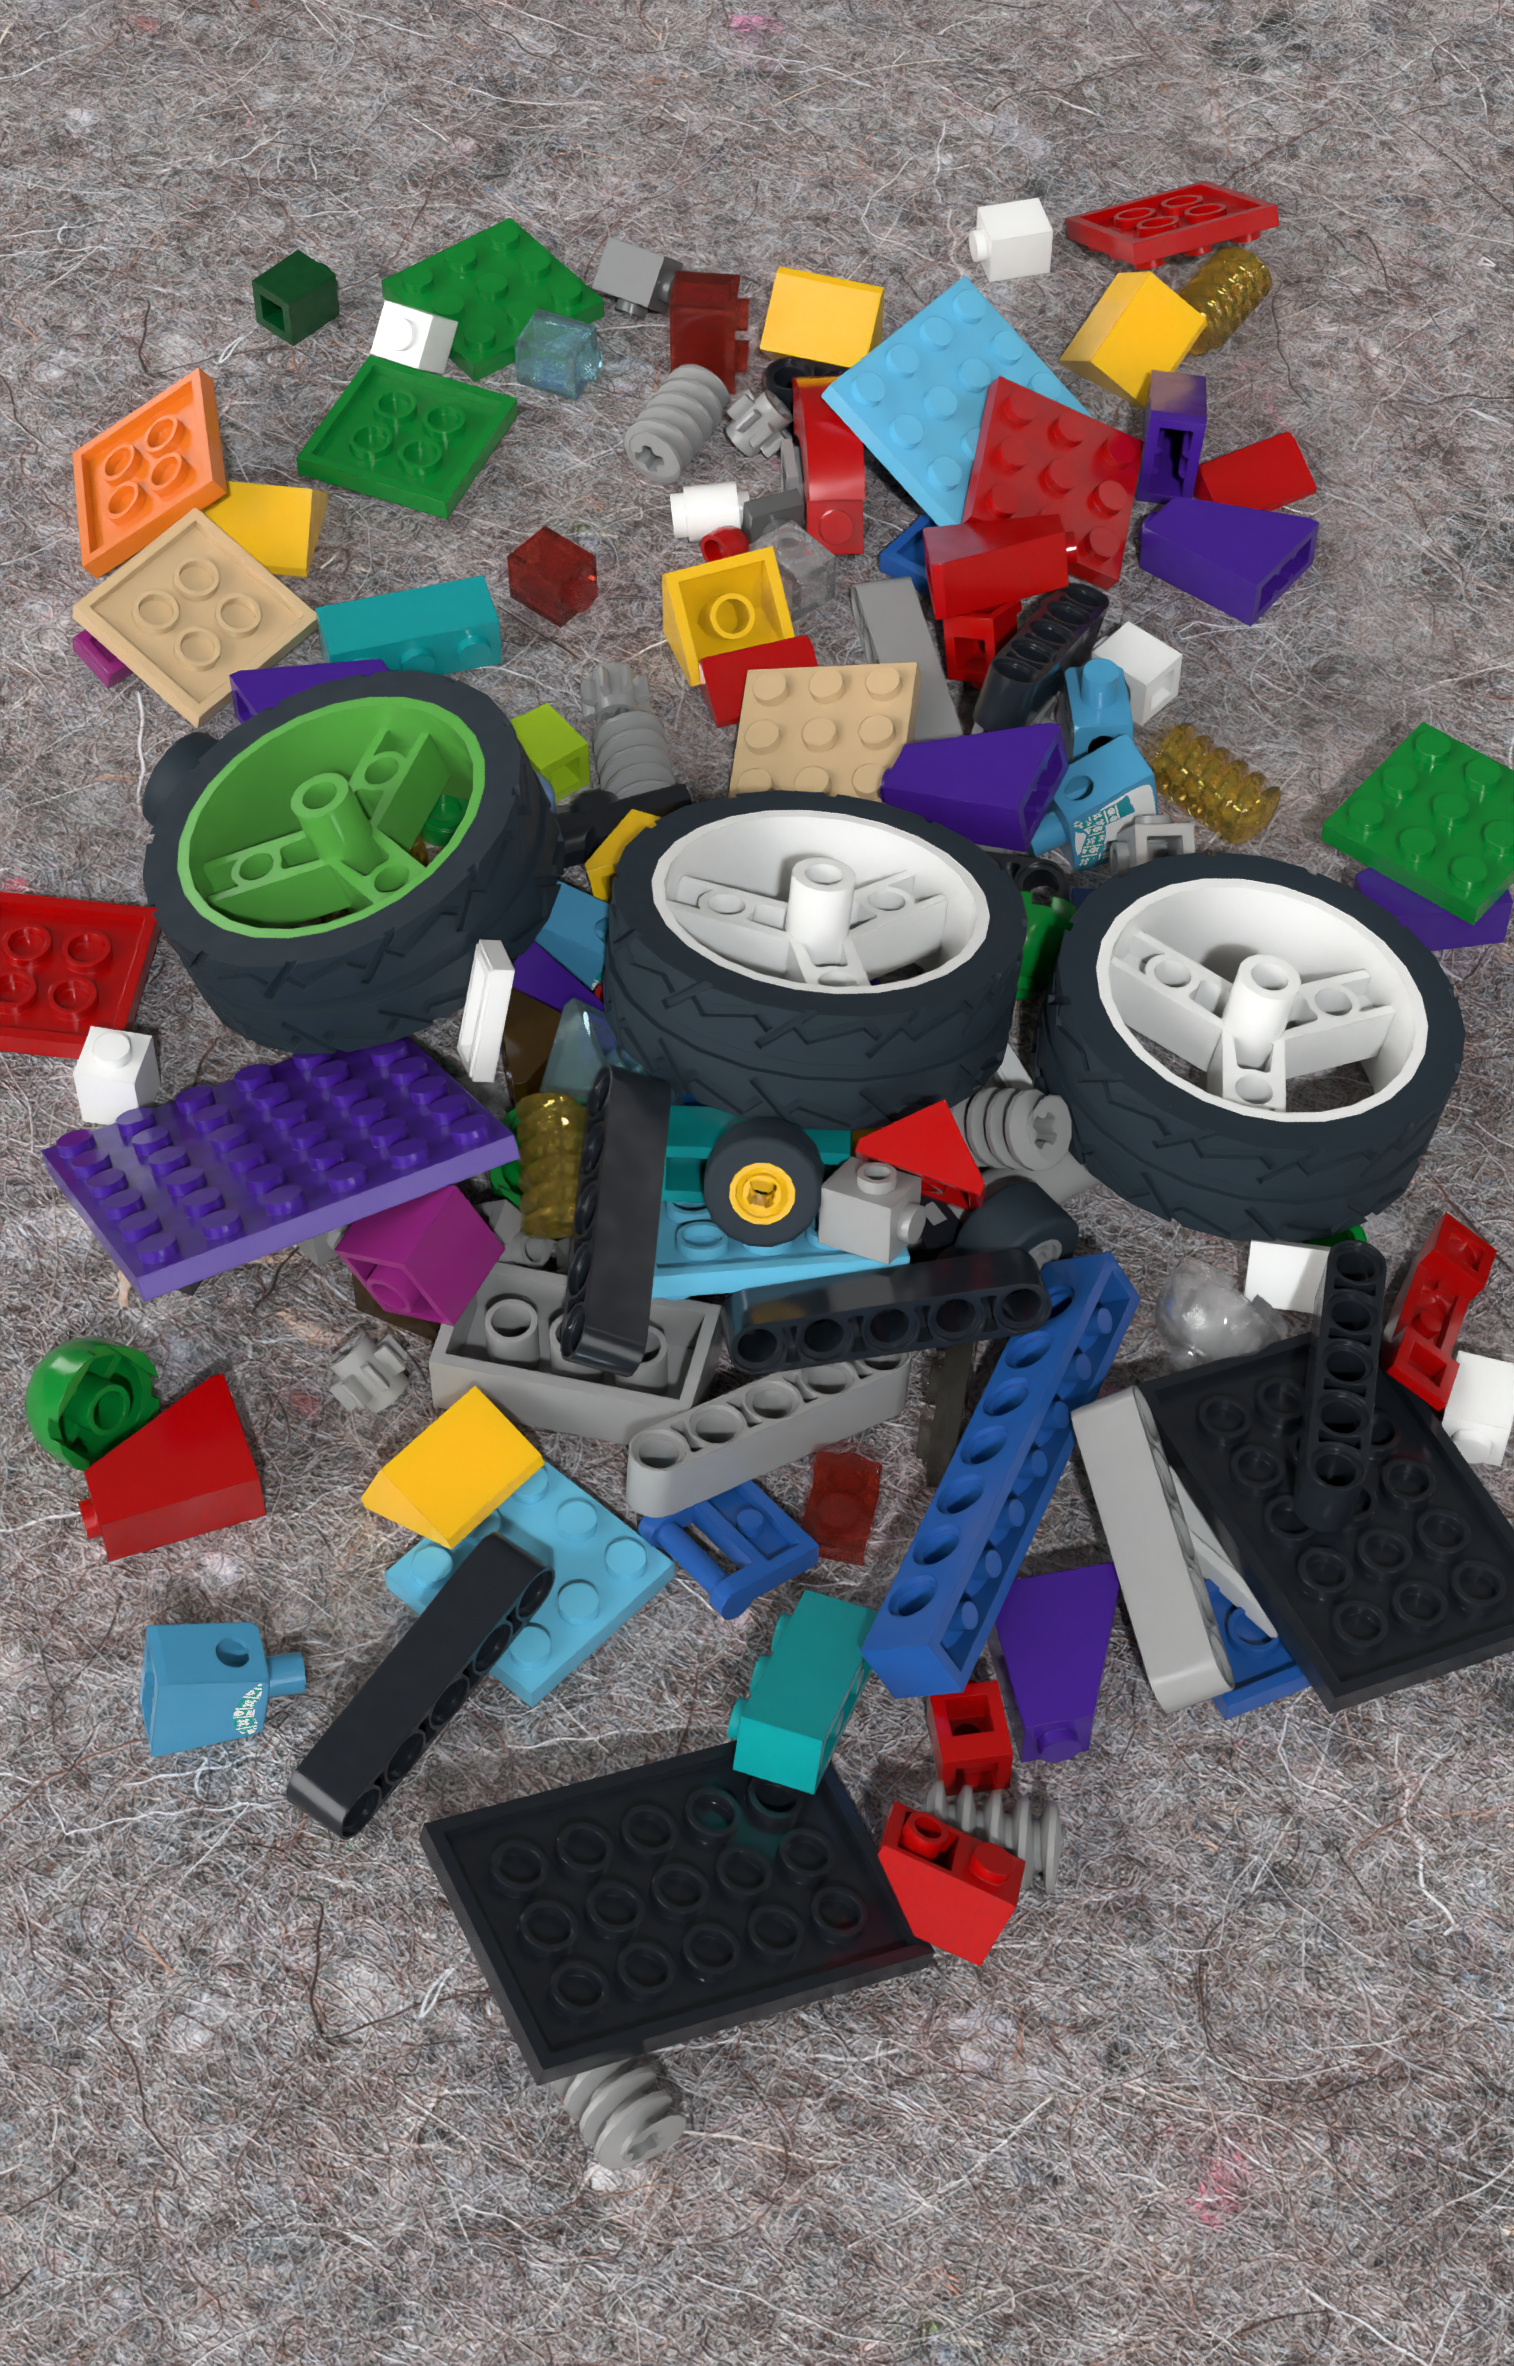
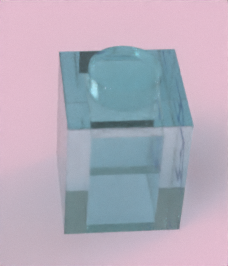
M537 309L515 341L518 384L576 401L589 381L594 382L601 370L603 354L601 350L597 349L596 325Z

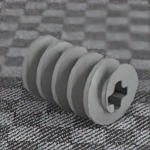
M695 364L679 366L671 372L667 381L661 385L656 395L651 398L646 408L641 411L636 421L631 424L625 434L624 447L631 463L646 478L661 484L676 482L681 476L683 469L687 468L693 455L700 451L704 444L703 442L707 441L714 428L718 427L724 417L723 408L728 405L730 400L728 390L718 376L708 369Z
M631 711L603 720L595 727L591 739L593 741V753L596 758V768L600 776L601 790L612 792L618 796V799H623L676 784L675 776L672 773V761L668 755V742L664 737L665 728L659 717L650 712Z
M976 1086L973 1088L976 1091L975 1094L950 1108L977 1167L989 1166L991 1168H1009L1012 1170L1046 1171L1059 1164L1068 1152L1072 1137V1120L1068 1106L1060 1095L1049 1094L1046 1096L1038 1089L1020 1090L1018 1088L1001 1089L999 1087L981 1088Z
M936 1779L927 1796L923 1799L922 1812L930 1813L943 1823L983 1842L994 1843L1005 1849L1009 1854L1026 1861L1020 1889L1027 1890L1037 1872L1041 1871L1043 1872L1046 1892L1051 1895L1054 1894L1066 1825L1060 1822L1057 1802L1049 1801L1040 1817L1034 1819L1032 1818L1028 1796L1021 1795L1010 1814H1007L1003 1810L1000 1791L992 1790L983 1807L976 1808L972 1786L964 1785L954 1803L947 1802L944 1780Z
M641 2055L550 2082L553 2091L559 2096L565 2097L564 2105L568 2115L576 2121H580L579 2128L583 2139L591 2145H596L594 2148L596 2159L606 2169H623L653 2158L678 2140L686 2127V2118L681 2114L670 2115L660 2120V2117L665 2114L672 2104V2097L669 2092L659 2090L644 2095L656 2081L657 2074L653 2068L644 2066L629 2072L638 2062Z

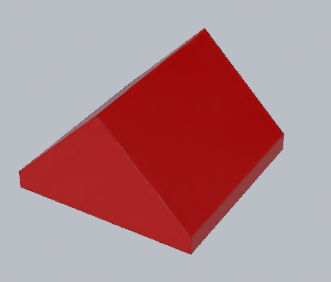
M945 1099L859 1138L855 1149L858 1159L871 1163H886L893 1166L897 1171L922 1178V1196L972 1213L976 1208H982L986 1199L985 1182Z

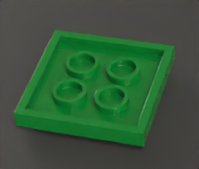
M511 217L381 281L382 295L386 301L411 306L458 322L448 358L474 382L604 317V300Z
M369 355L296 457L298 474L448 520L518 416L517 398Z
M1422 722L1323 823L1321 840L1474 926L1514 883V771L1429 724Z

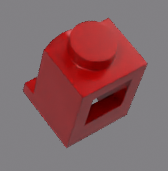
M1021 600L943 619L948 679L971 682L972 687L982 689L991 660L1018 632L1016 615L1022 611Z
M969 1679L963 1693L928 1696L926 1718L938 1780H944L946 1796L958 1795L964 1785L972 1786L973 1793L1010 1788L1013 1750L998 1680L976 1682Z

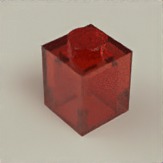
M547 526L541 528L507 556L510 597L560 628L578 613L589 609L598 597L596 556Z

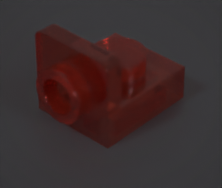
M826 1451L817 1452L814 1461L813 1485L801 1528L820 1545V1558L864 1566L881 1502L883 1466L879 1462L867 1460L863 1456L851 1452H841L838 1454Z

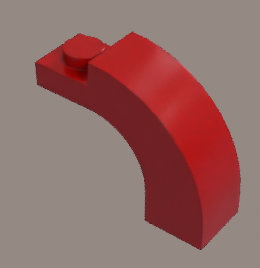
M841 375L792 377L794 434L799 438L802 454L805 547L808 556L864 554L863 500H866L863 442L821 397L828 386Z

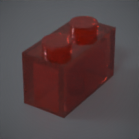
M675 271L670 301L671 372L679 366L687 364L704 367L718 376L726 386L728 393L734 395L736 393L738 372L748 373L750 360V340H740V331H748L750 320V298L740 297L741 275Z

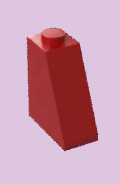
M1060 514L923 528L927 584L935 620L949 619L1069 587L1067 567L1077 566L1074 531L1065 532Z
M224 1374L209 1377L86 1469L84 1476L90 1498L77 1501L88 1540L102 1538L109 1562L266 1516L260 1478Z

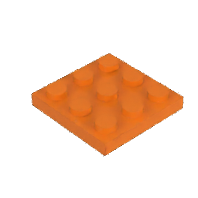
M199 367L72 453L82 567L98 579L116 566H121L128 562L133 555L144 549L194 507H197L200 511L210 508L222 496L227 494L214 382Z

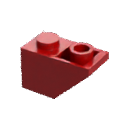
M894 1801L888 1812L877 1855L913 1935L975 1965L981 1966L1017 1907L1026 1861L1009 1854L1005 1849L994 1843L983 1842L953 1828L930 1813L917 1811L898 1801Z

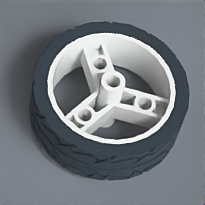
M774 790L736 794L737 797L729 799L722 796L684 806L654 821L657 824L652 829L646 827L625 846L615 869L617 878H613L609 936L607 938L605 955L606 968H604L603 977L604 1014L617 1041L623 1044L624 1050L652 1077L668 1082L670 1087L685 1096L691 1094L699 1103L740 1118H778L790 1124L799 1125L802 1129L853 1131L885 1127L944 1099L950 1109L975 1094L976 1091L973 1088L978 1084L984 1086L1002 1065L1012 1025L1028 919L1022 894L1004 869L1000 870L997 861L966 837L935 821L929 823L921 815L882 802L839 794L836 797L827 796L824 792ZM911 963H916L927 971V973L908 980L871 986L869 982Z
M1204 852L1165 856L1126 869L1129 874L1124 875L1122 878L1116 874L1086 896L1069 921L1074 925L1071 932L1064 931L1052 976L1039 1012L1029 1053L1034 1089H1038L1046 1096L1049 1094L1060 1095L1068 1106L1072 1120V1137L1068 1151L1080 1165L1086 1163L1092 1176L1127 1202L1168 1222L1173 1218L1184 1228L1229 1240L1276 1241L1275 1238H1284L1288 1242L1331 1237L1367 1222L1368 1220L1365 1216L1370 1213L1379 1215L1404 1194L1420 1166L1418 1160L1427 1151L1439 1123V1117L1447 1104L1452 1086L1455 1085L1462 1065L1466 1032L1458 998L1454 997V988L1435 955L1406 925L1401 927L1394 915L1361 892L1320 873H1317L1315 876L1304 867L1267 857L1216 852L1217 856H1207ZM1126 1025L1201 1069L1202 1073L1197 1087L1173 1074L1150 1055ZM1360 1061L1374 1088V1095L1354 1105L1323 1112H1286V1079Z

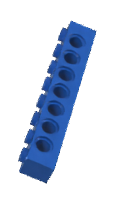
M1111 1251L1046 1262L1041 1271L1053 1304L1051 1315L1046 1323L1036 1331L1010 1336L860 1650V1653L894 1699L963 1693L1076 1444L1077 1438L1071 1420V1411L1095 1401L1141 1300V1297Z

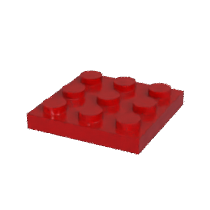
M1206 180L1065 218L1068 239L1088 246L1089 251H1100L1108 254L1112 260H1123L1131 263L1133 268L1140 270L1162 266L1165 264V257L1179 253L1183 256L1207 254L1213 251V244L1229 240L1231 243L1251 242L1261 237L1260 231L1279 226L1276 204Z
M999 376L988 388L961 524L1060 514L1065 532L1074 531L1076 539L1077 566L1067 567L1068 573L1109 590L1119 581L1144 441Z
M0 891V1051L79 1060L91 1026L131 1032L161 931V927L152 914L158 910L153 907Z

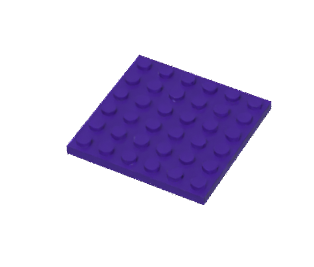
M406 1036L392 1043L351 1052L337 1049L335 1054H293V1058L271 1066L268 1064L251 1065L239 1070L234 1075L233 1080L214 1087L201 1085L188 1088L175 1097L176 1101L154 1109L148 1107L131 1109L119 1115L116 1123L98 1130L80 1129L61 1136L56 1141V1145L43 1149L41 1152L47 1171L141 1299L146 1302L520 1159L515 1136Z

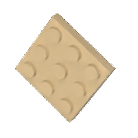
M194 507L73 605L72 615L75 621L197 729L233 700L230 674L240 670L271 668L318 628L316 612L197 507Z
M901 662L748 670L728 799L737 797L736 794L785 790L824 792L827 796L836 797L839 794L882 802L880 798V784L884 772L887 768L893 767L904 745L913 744L922 681V674L918 663Z

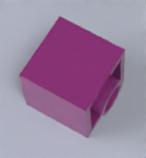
M449 1185L353 1222L334 1251L384 1311L454 1326L506 1248L459 1188Z

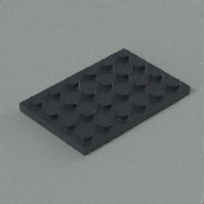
M1310 1331L1135 1386L1142 1392L1152 1412L1166 1459L1328 1713L1332 1714L1514 1651V1529L1426 1402L1386 1373L1382 1368L1381 1337L1368 1473L1352 1520L1344 1529L1335 1532H1320L1302 1523L1294 1512L1293 1494L1311 1338Z
M736 1740L424 1823L419 1842L537 2086L928 1967L935 1951L930 1943L913 1935L878 1858V1849L830 1763L813 1795L733 1770Z

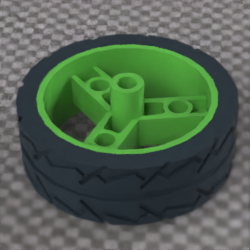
M415 670L373 672L372 676L359 674L321 683L279 701V706L274 708L267 707L229 731L198 759L201 763L195 769L187 771L165 800L150 835H155L153 842L146 846L142 877L149 906H155L158 910L152 914L173 949L179 955L181 962L198 990L222 1024L247 1040H253L258 1045L293 1054H335L337 1049L351 1052L392 1043L434 1025L433 1020L447 1018L465 1006L476 944H479V939L501 940L513 964L515 963L514 959L519 953H526L550 917L562 885L556 884L558 876L564 875L565 841L556 814L549 810L552 805L536 772L532 769L522 744L516 737L517 734L513 725L487 694L460 680L455 682L448 676ZM440 795L469 800L465 816L451 840L426 868L408 854ZM345 908L350 913L348 916L328 923L284 929Z

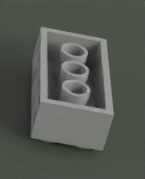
M496 1262L454 1326L441 1324L429 1359L434 1407L449 1409L476 1385L510 1422L629 1446L632 1437L642 1429L707 1402L722 1351V1329L719 1319L721 1306L690 1299L678 1301L663 1298L651 1299L646 1349L638 1369L632 1376L626 1378L568 1362L562 1358L560 1342L567 1275Z

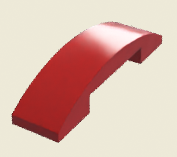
M1447 1212L1438 1220L1401 1286L1389 1315L1381 1345V1364L1385 1372L1437 1411H1440L1447 1405L1460 1366L1451 1356L1468 1304L1485 1288L1497 1252L1494 1247Z

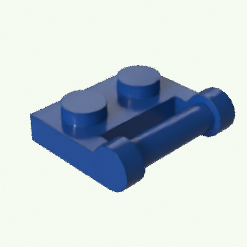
M752 1480L673 1515L663 1518L644 1516L638 1527L639 1535L657 1549L663 1548L710 1595V1605L725 1620L737 1618L745 1612L755 1598L818 1564L820 1545ZM693 1523L740 1570L728 1575L682 1529Z

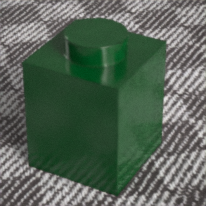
M300 250L295 251L252 280L257 323L292 346H295L339 316L338 283L335 273L325 264L318 263Z

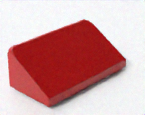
M1284 432L1199 465L1193 496L1199 500L1272 511L1316 494L1317 486L1296 440L1290 432Z
M808 635L709 656L700 660V691L716 728L740 723L748 670L819 667Z

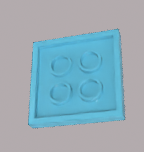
M544 1460V1466L452 1550L425 1537L384 1573L386 1588L421 1615L484 1537L492 1532L501 1533L555 1570L556 1577L547 1599L489 1671L490 1674L531 1708L537 1705L675 1577V1563L654 1546H651L642 1536L546 1460Z

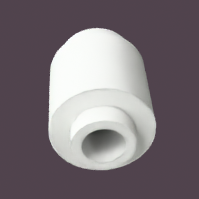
M736 481L684 486V492L670 494L675 539L689 537V543L701 542L705 535L718 527L732 525L741 529V526H743L744 502L749 501L748 491L737 492Z

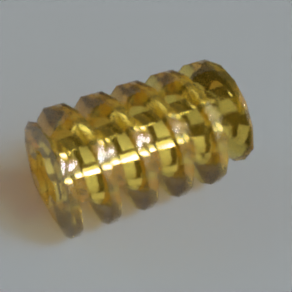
M1226 247L1217 251L1180 292L1179 296L1206 318L1208 323L1187 354L1198 357L1205 355L1210 349L1214 350L1222 347L1230 335L1236 332L1240 324L1248 318L1261 300L1271 291L1272 277L1269 269L1252 252L1239 247Z
M1190 722L1181 723L1168 734L1157 750L1151 765V770L1155 777L1156 790L1159 793L1168 795L1169 799L1179 807H1186V811L1194 818L1203 819L1204 824L1214 832H1220L1221 836L1231 844H1242L1258 835L1269 823L1278 807L1281 796L1280 787L1272 786L1265 790L1267 777L1259 771L1249 774V765L1242 759H1236L1231 762V752L1227 748L1222 746L1214 749V740L1207 734L1197 736V728Z
M553 1092L535 1093L523 1098L516 1106V1115L521 1120L517 1126V1139L522 1145L518 1149L520 1154L518 1164L523 1169L519 1173L518 1182L519 1188L524 1193L520 1197L519 1210L525 1218L521 1222L520 1231L526 1237L560 1239L571 1236L573 1232L586 1107L580 1106L574 1097L566 1094Z

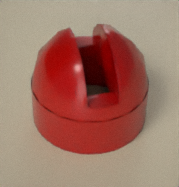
M732 525L718 527L705 535L701 540V551L706 562L739 555L750 550V541L743 530Z

